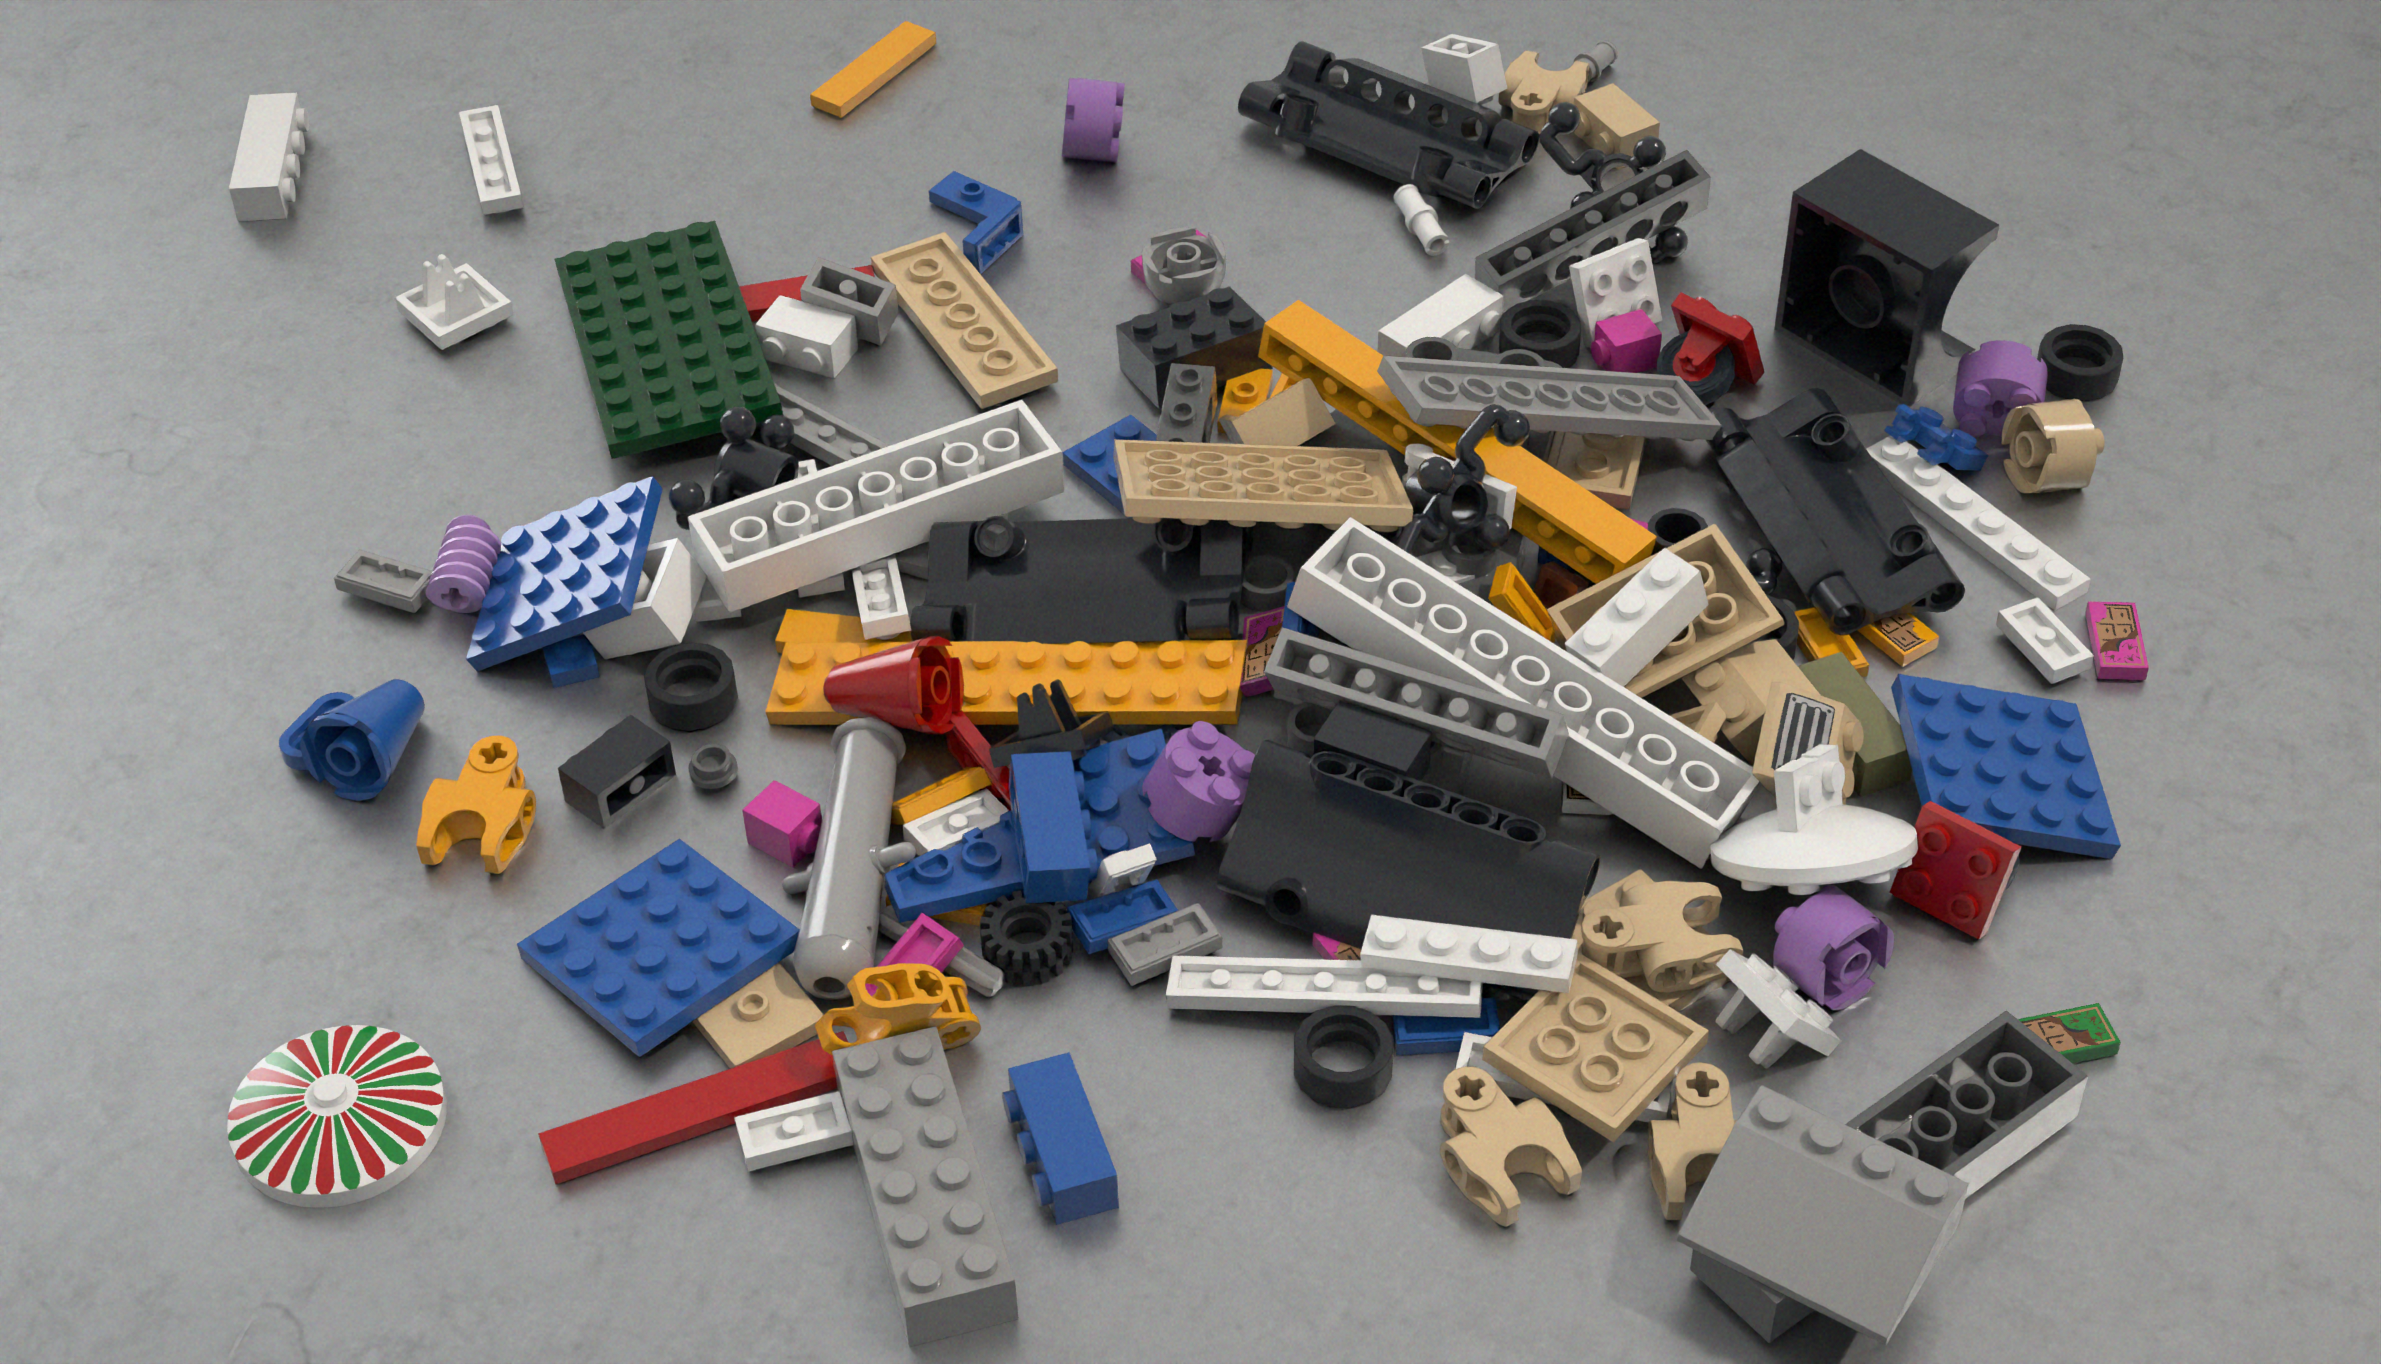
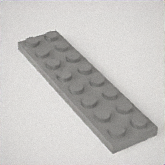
M1383 356L1377 370L1390 388L1391 393L1397 397L1409 413L1410 418L1415 423L1426 427L1440 424L1456 425L1467 429L1480 411L1492 404L1501 405L1507 410H1516L1524 414L1529 421L1530 430L1539 433L1562 431L1571 432L1576 435L1597 433L1607 434L1612 437L1632 435L1644 436L1649 439L1668 437L1679 438L1684 441H1694L1695 439L1712 440L1716 432L1722 427L1680 376Z

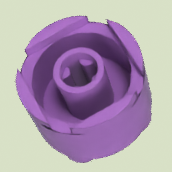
M1069 78L1062 144L1063 157L1117 163L1119 139L1114 138H1119V132L1121 131L1125 83Z
M2005 340L1983 343L1980 345V350L1970 355L1969 351L1966 352L1958 364L1953 401V412L1960 424L1959 429L1974 438L1980 437L1983 434L2002 436L2004 422L2013 408L2026 404L2045 402L2048 371L2043 359L2041 358V362H2039L2031 355L2032 349L2021 343Z
M1198 721L1191 728L1176 732L1164 747L1143 782V796L1147 792L1152 803L1148 808L1149 812L1160 826L1181 839L1193 842L1196 841L1198 836L1212 837L1209 842L1222 839L1228 834L1240 816L1255 754L1243 749L1235 741L1219 733L1208 722Z
M1829 884L1798 908L1789 907L1778 917L1775 923V931L1779 936L1774 947L1773 966L1782 969L1799 986V989L1822 1006L1826 1005L1831 1010H1840L1861 999L1873 987L1875 982L1869 977L1878 964L1884 969L1886 968L1894 948V934L1873 913L1834 884Z

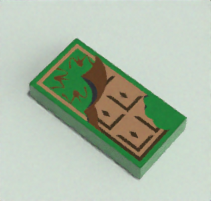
M2099 1003L2018 1019L2071 1063L2116 1055L2120 1048L2121 1042Z

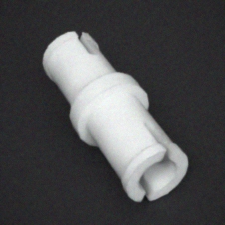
M1408 184L1400 187L1394 194V202L1405 216L1407 229L1413 235H1417L1428 255H1440L1448 248L1450 242L1448 236L1438 224L1436 211L1432 206L1426 205L1416 186Z

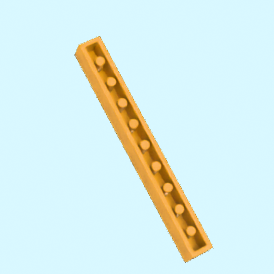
M1297 300L1264 323L1258 354L1259 358L1296 383L1305 378L1311 379L1323 401L1403 455H1405L1408 445L1424 444L1431 447L1433 453L1456 461V443L1466 429L1456 425L1435 424L1432 427H1426L1415 423L1377 372L1383 357L1382 354L1300 300ZM1493 428L1489 430L1474 449L1485 464V474L1517 486L1512 528L1595 584L1651 556L1657 538L1656 535L1520 445L1506 447L1499 443L1494 436Z

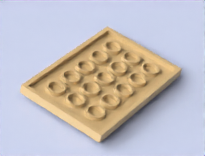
M1114 439L1113 458L1125 517H1133V520L1137 522L1157 523L1161 521V518H1179L1186 524L1204 525L1209 520H1228V523L1234 526L1250 527L1256 525V521L1275 522L1276 525L1283 528H1300L1304 526V523H1319L1328 529L1338 530L1351 517L1362 525H1370V528L1373 530L1392 532L1396 531L1398 526L1405 527L1412 521L1413 507L1387 450Z

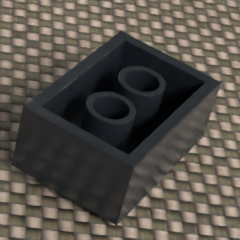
M1230 286L1214 289L1206 295L1188 301L1176 302L1168 308L1150 314L1138 315L1130 321L1116 325L1120 369L1160 409L1163 406L1171 363L1215 367L1217 388L1225 386L1227 380L1255 370L1273 369V366L1258 357L1263 327L1266 321Z

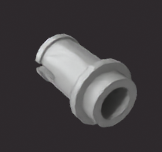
M1604 40L1600 41L1588 53H1580L1574 59V62L1590 63L1588 82L1591 83L1600 77L1602 70L1615 62L1618 52L1611 42Z

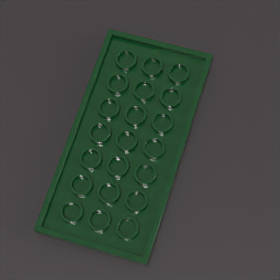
M715 220L706 223L695 222L685 228L668 232H653L647 237L627 242L616 241L608 244L606 247L585 252L574 251L564 257L554 259L611 459L722 432L720 427L722 415L729 408L736 406L749 410L753 414L756 423L763 422L768 416L775 414L783 415L780 398Z

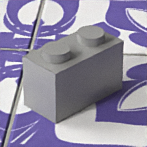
M820 257L817 258L800 288L803 302L855 315L857 337L880 346L899 314L896 284Z

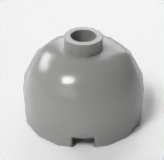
M1191 227L1170 228L1151 237V245L1148 248L1144 246L1142 250V266L1146 285L1159 300L1170 305L1206 295L1210 291L1220 288L1226 271L1224 243L1210 232H1208V238L1196 235V228Z

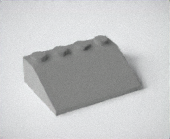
M1761 1085L1736 1121L1678 1233L1677 1241L1886 1345L1958 1227L1969 1183Z

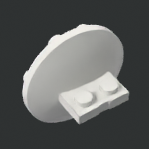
M1822 744L1802 754L1800 759L1792 760L1774 770L1776 810L1751 817L1727 829L1717 842L1710 844L1713 867L1725 876L1740 880L1742 889L1760 891L1769 889L1773 885L1788 886V892L1796 895L1816 893L1820 890V885L1854 880H1859L1863 883L1888 881L1890 879V871L1912 865V858L1918 850L1917 832L1910 823L1872 809L1843 805L1842 788L1845 781V770L1843 764L1839 762L1838 745Z

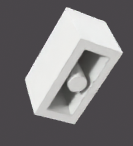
M1451 34L1421 47L1428 83L1432 87L1479 105L1492 101L1493 95L1507 89L1499 44Z
M781 295L755 324L756 335L765 360L833 379L836 378L858 350L855 315Z

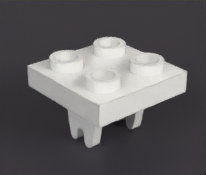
M1637 238L1569 266L1584 346L1591 348V343L1595 338L1597 321L1642 309L1654 324L1662 321L1648 240Z
M443 254L438 256V266L436 268L429 261L423 263L422 285L395 297L398 311L441 350L458 344L461 340L514 315L511 301L466 263L453 269L449 259Z
M1731 949L1716 964L1739 988L1715 1021L1722 1030L1727 1029L1731 1034H1735L1760 1010L1773 1022L1749 1054V1057L1755 1064L1760 1063L1765 1069L1769 1068L1797 1041L1826 1056H1829L1841 1043L1842 1040L1828 1027L1833 1022V1019L1810 999L1805 1002L1796 994L1795 991L1799 986L1779 967L1775 966L1772 969L1755 954H1752L1747 959Z

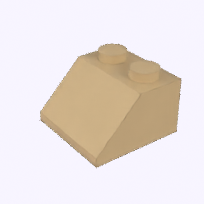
M1776 639L1748 643L1681 677L1702 705L1713 702L1719 704L1727 715L1720 729L1751 765H1754L1771 681L1783 682L1820 695Z

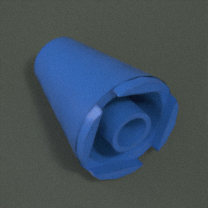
M393 679L313 719L307 726L306 733L302 736L300 742L303 761L311 775L319 783L326 779L337 787L333 793L342 798L356 801L374 798L387 786L424 713L425 704L422 695L412 684L404 680Z

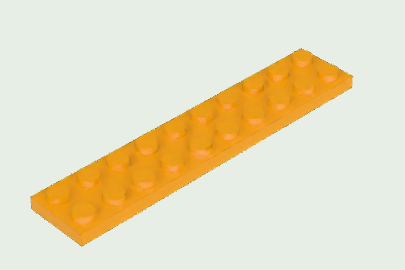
M1181 640L1180 642L1156 641L1147 643H1133L1131 641L1086 643L1076 641L1060 644H1041L1034 641L950 642L953 646H945L950 657H959L964 678V698L961 710L974 725H1019L1017 696L1025 692L1029 695L1030 701L1033 704V686L1041 683L1047 690L1048 695H1051L1050 684L1056 679L1062 681L1078 717L1108 711L1113 724H1194L1198 721L1210 724H1238L1243 695L1240 683L1247 640ZM786 642L765 711L769 724L842 725L850 719L859 718L834 711L830 703L825 699L823 685L829 672L835 665L909 642Z

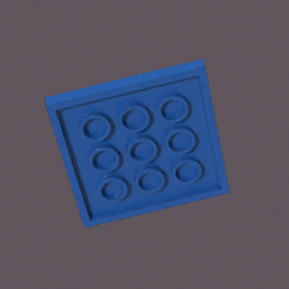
M653 476L636 483H626L617 490L599 497H589L580 504L563 511L550 512L542 519L524 526H514L503 534L501 551L497 555V563L492 569L493 576L490 579L486 596L482 601V607L466 660L476 671L631 615L663 490Z
M1897 675L1891 690L1922 806L1932 801L2015 844L2113 859L2121 844L2076 703L1933 680L1926 677Z
M678 839L517 943V947L522 960L640 1057L795 951L800 929L684 841Z

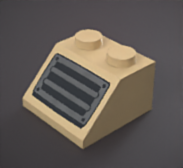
M1771 681L1752 774L1776 798L1774 770L1792 760L1800 759L1802 754L1819 744L1838 745L1839 762L1843 764L1845 770V781L1842 788V802L1845 805L1846 798L1852 795L1854 789V773L1852 768L1855 753L1860 751L1863 744L1864 733L1862 724L1844 703L1783 682Z

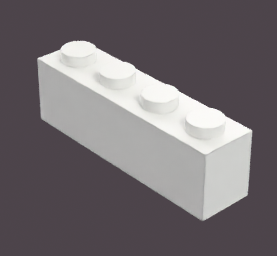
M297 92L249 95L229 186L238 222L287 219L289 203L295 202L294 178L300 177L299 155H304L305 152L303 132L309 131L308 111L306 108L300 107Z

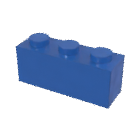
M1071 751L1011 754L1008 789L1025 902L1043 903L1087 900L1089 879L1097 878L1098 866L1095 848L1087 849L1086 840H1089L1091 836V822L1089 810L1080 809L1079 801L1084 800L1082 771L1074 772Z
M1070 1052L1008 1068L1010 1090L1002 1092L1003 1105L1009 1123L1018 1122L1022 1132L1017 1133V1141L1024 1164L1033 1163L1037 1173L1032 1175V1181L1040 1207L1049 1205L1056 1225L1119 1208L1117 1173Z

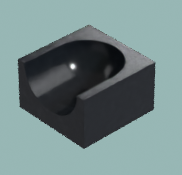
M1859 149L1793 191L1774 330L1897 403L1911 407L1957 374L1961 357L1968 351L1970 355L1976 350L1941 330L1947 306L1958 283L1978 255L1997 239L1999 224L1866 151Z

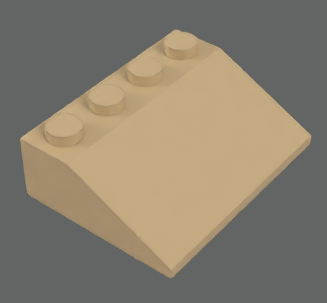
M1716 524L1666 548L1700 570L1709 605L1624 686V688L1640 698L1784 625L1781 615ZM1658 553L1548 608L1547 612L1559 646L1567 652L1565 642Z

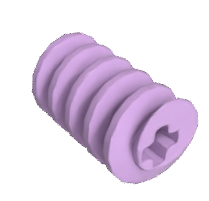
M461 515L453 518L447 525L446 533L430 576L429 585L426 589L427 598L437 607L457 613H472L482 607V601L486 596L490 579L493 576L492 569L497 563V555L501 551L499 538L491 531L490 526L483 519L475 515Z

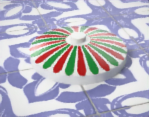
M345 1025L330 1027L305 1034L280 1046L262 1059L248 1073L237 1089L230 1105L227 1121L228 1139L240 1171L256 1189L265 1195L300 1207L328 1208L344 1206L372 1198L389 1190L410 1176L426 1160L436 1146L445 1125L447 1114L446 1094L439 1070L433 1059L419 1044L398 1032L375 1026Z

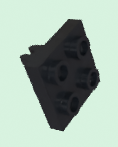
M1056 679L1051 682V695H1048L1043 684L1038 683L1032 688L1033 704L1027 693L1023 692L1017 696L1019 730L989 749L993 766L996 768L1010 765L1011 754L1071 751L1072 760L1087 755L1086 750L1100 746V738L1114 729L1112 719L1108 711L1078 717L1061 680Z

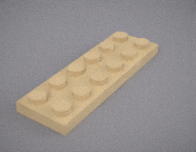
M946 232L871 257V265L875 275L879 279L896 284L898 304L981 409L1058 382V368Z

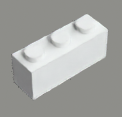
M1464 274L1378 330V352L1383 356L1404 357L1407 347L1413 341L1424 337L1443 338L1452 342L1457 348L1471 350L1487 338L1493 337L1500 330V321L1503 317V295L1471 276Z
M1664 548L1565 642L1567 652L1624 687L1709 605L1700 570Z

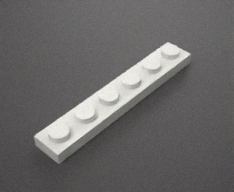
M1889 436L1866 448L1896 491L2054 611L2088 592L2091 580L2088 576L1941 466L1931 465L1918 456V449L1907 441L1898 442Z
M1172 956L1166 999L1168 1009L1314 1013L1317 1010L1336 1005L1355 1006L1370 1011L1375 1015L1480 1018L1483 983L1362 968L1361 960Z

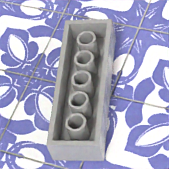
M937 1027L832 1051L837 1088L840 1091L852 1131L854 1151L909 1347L1019 1320L1015 1278Z

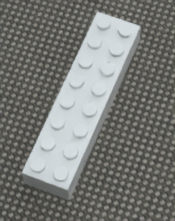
M1019 400L688 516L694 558L707 575L708 580L728 612L731 613L928 542L930 530L934 522L983 521L988 517L1000 516L1063 493L1062 451L1024 401Z

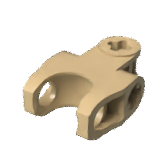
M1526 50L1510 63L1505 72L1507 89L1499 93V105L1512 107L1513 118L1511 121L1538 131L1540 135L1541 129L1548 122V115L1553 106L1561 102H1568L1574 105V97L1586 93L1590 63L1575 61L1568 69L1549 71L1537 65L1539 53Z
M1661 881L1637 885L1627 890L1620 898L1619 907L1599 908L1589 912L1582 922L1581 933L1584 940L1578 952L1621 978L1645 975L1648 986L1652 990L1657 992H1673L1694 989L1705 983L1727 977L1716 965L1719 961L1706 963L1703 960L1720 954H1726L1730 949L1743 955V948L1739 939L1732 935H1706L1692 929L1707 925L1719 917L1722 896L1717 886L1706 882ZM1695 900H1706V902L1698 907L1685 908ZM1601 922H1604L1603 932L1600 933V932H1599L1600 923H1601ZM1608 956H1612L1610 967H1607Z
M1698 1062L1682 1068L1676 1076L1675 1099L1672 1103L1671 1120L1649 1121L1648 1158L1650 1178L1657 1192L1666 1220H1682L1686 1188L1694 1183L1706 1181L1737 1121L1733 1119L1728 1078L1720 1068L1712 1064Z
M1464 1066L1453 1070L1447 1075L1443 1082V1098L1445 1102L1441 1108V1125L1451 1139L1441 1143L1440 1155L1448 1174L1467 1199L1479 1206L1495 1222L1506 1227L1519 1220L1518 1209L1521 1205L1518 1191L1509 1179L1511 1176L1519 1173H1534L1546 1179L1556 1191L1565 1195L1580 1189L1582 1169L1576 1154L1567 1141L1560 1122L1540 1099L1534 1097L1514 1106L1496 1084L1493 1077L1485 1070L1477 1067Z

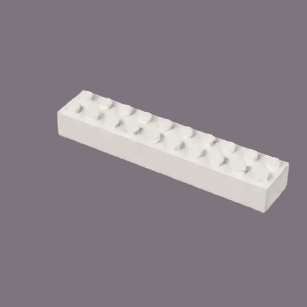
M1351 517L1316 551L1299 571L1287 607L1352 649L1563 714L1569 735L1553 776L1700 869L1704 867L1711 857L1710 844L1717 842L1727 829L1735 825L1760 783L1752 774L1753 767Z

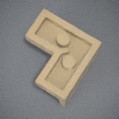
M1309 378L1299 381L1239 417L1226 414L1219 418L1232 444L1298 446L1336 424L1314 383Z

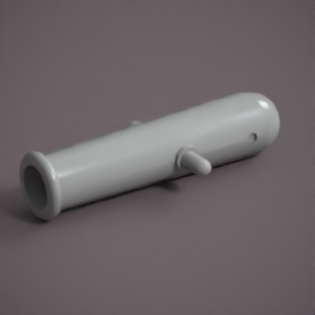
M871 717L850 719L836 728L831 740L836 757L814 861L809 864L806 871L788 875L782 883L784 891L788 894L807 891L793 956L797 976L805 990L817 998L829 1001L844 1000L852 996L847 987L849 981L862 969L873 967L884 874L889 872L890 866L908 862L916 855V849L910 842H902L888 847L897 765L901 763L907 747L900 731L888 722Z

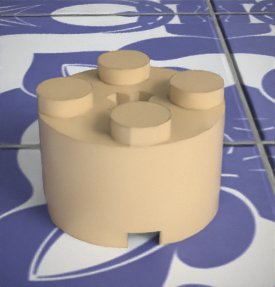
M2079 399L2032 403L2015 407L2007 415L2002 430V445L2009 444L2011 458L2003 460L2005 470L2014 487L2023 493H2045L2086 488L2090 484L2097 455H2100L2104 450L2103 433L2099 428H2094L2089 414Z

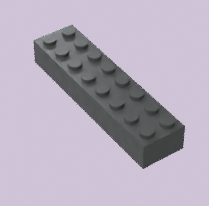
M2006 1010L1845 1125L1969 1183L1966 1198H1968L2078 1116L2088 1075ZM1693 1249L1690 1270L1768 1343H1771L1814 1311V1309Z

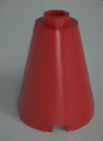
M940 636L925 637L835 665L824 681V696L832 709L841 714L859 718L871 717L888 722L893 726L928 734H944L952 730L955 725L948 724L952 713L961 712L963 706L964 678L962 665L959 657H950L945 647L953 646L949 640Z

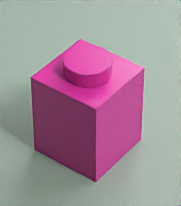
M1642 309L1597 321L1595 338L1591 343L1592 357L1598 366H1602L1605 371L1640 373L1657 368L1662 333Z
M773 780L742 809L747 842L755 848L792 868L807 854L813 853L816 850L822 814L820 804Z

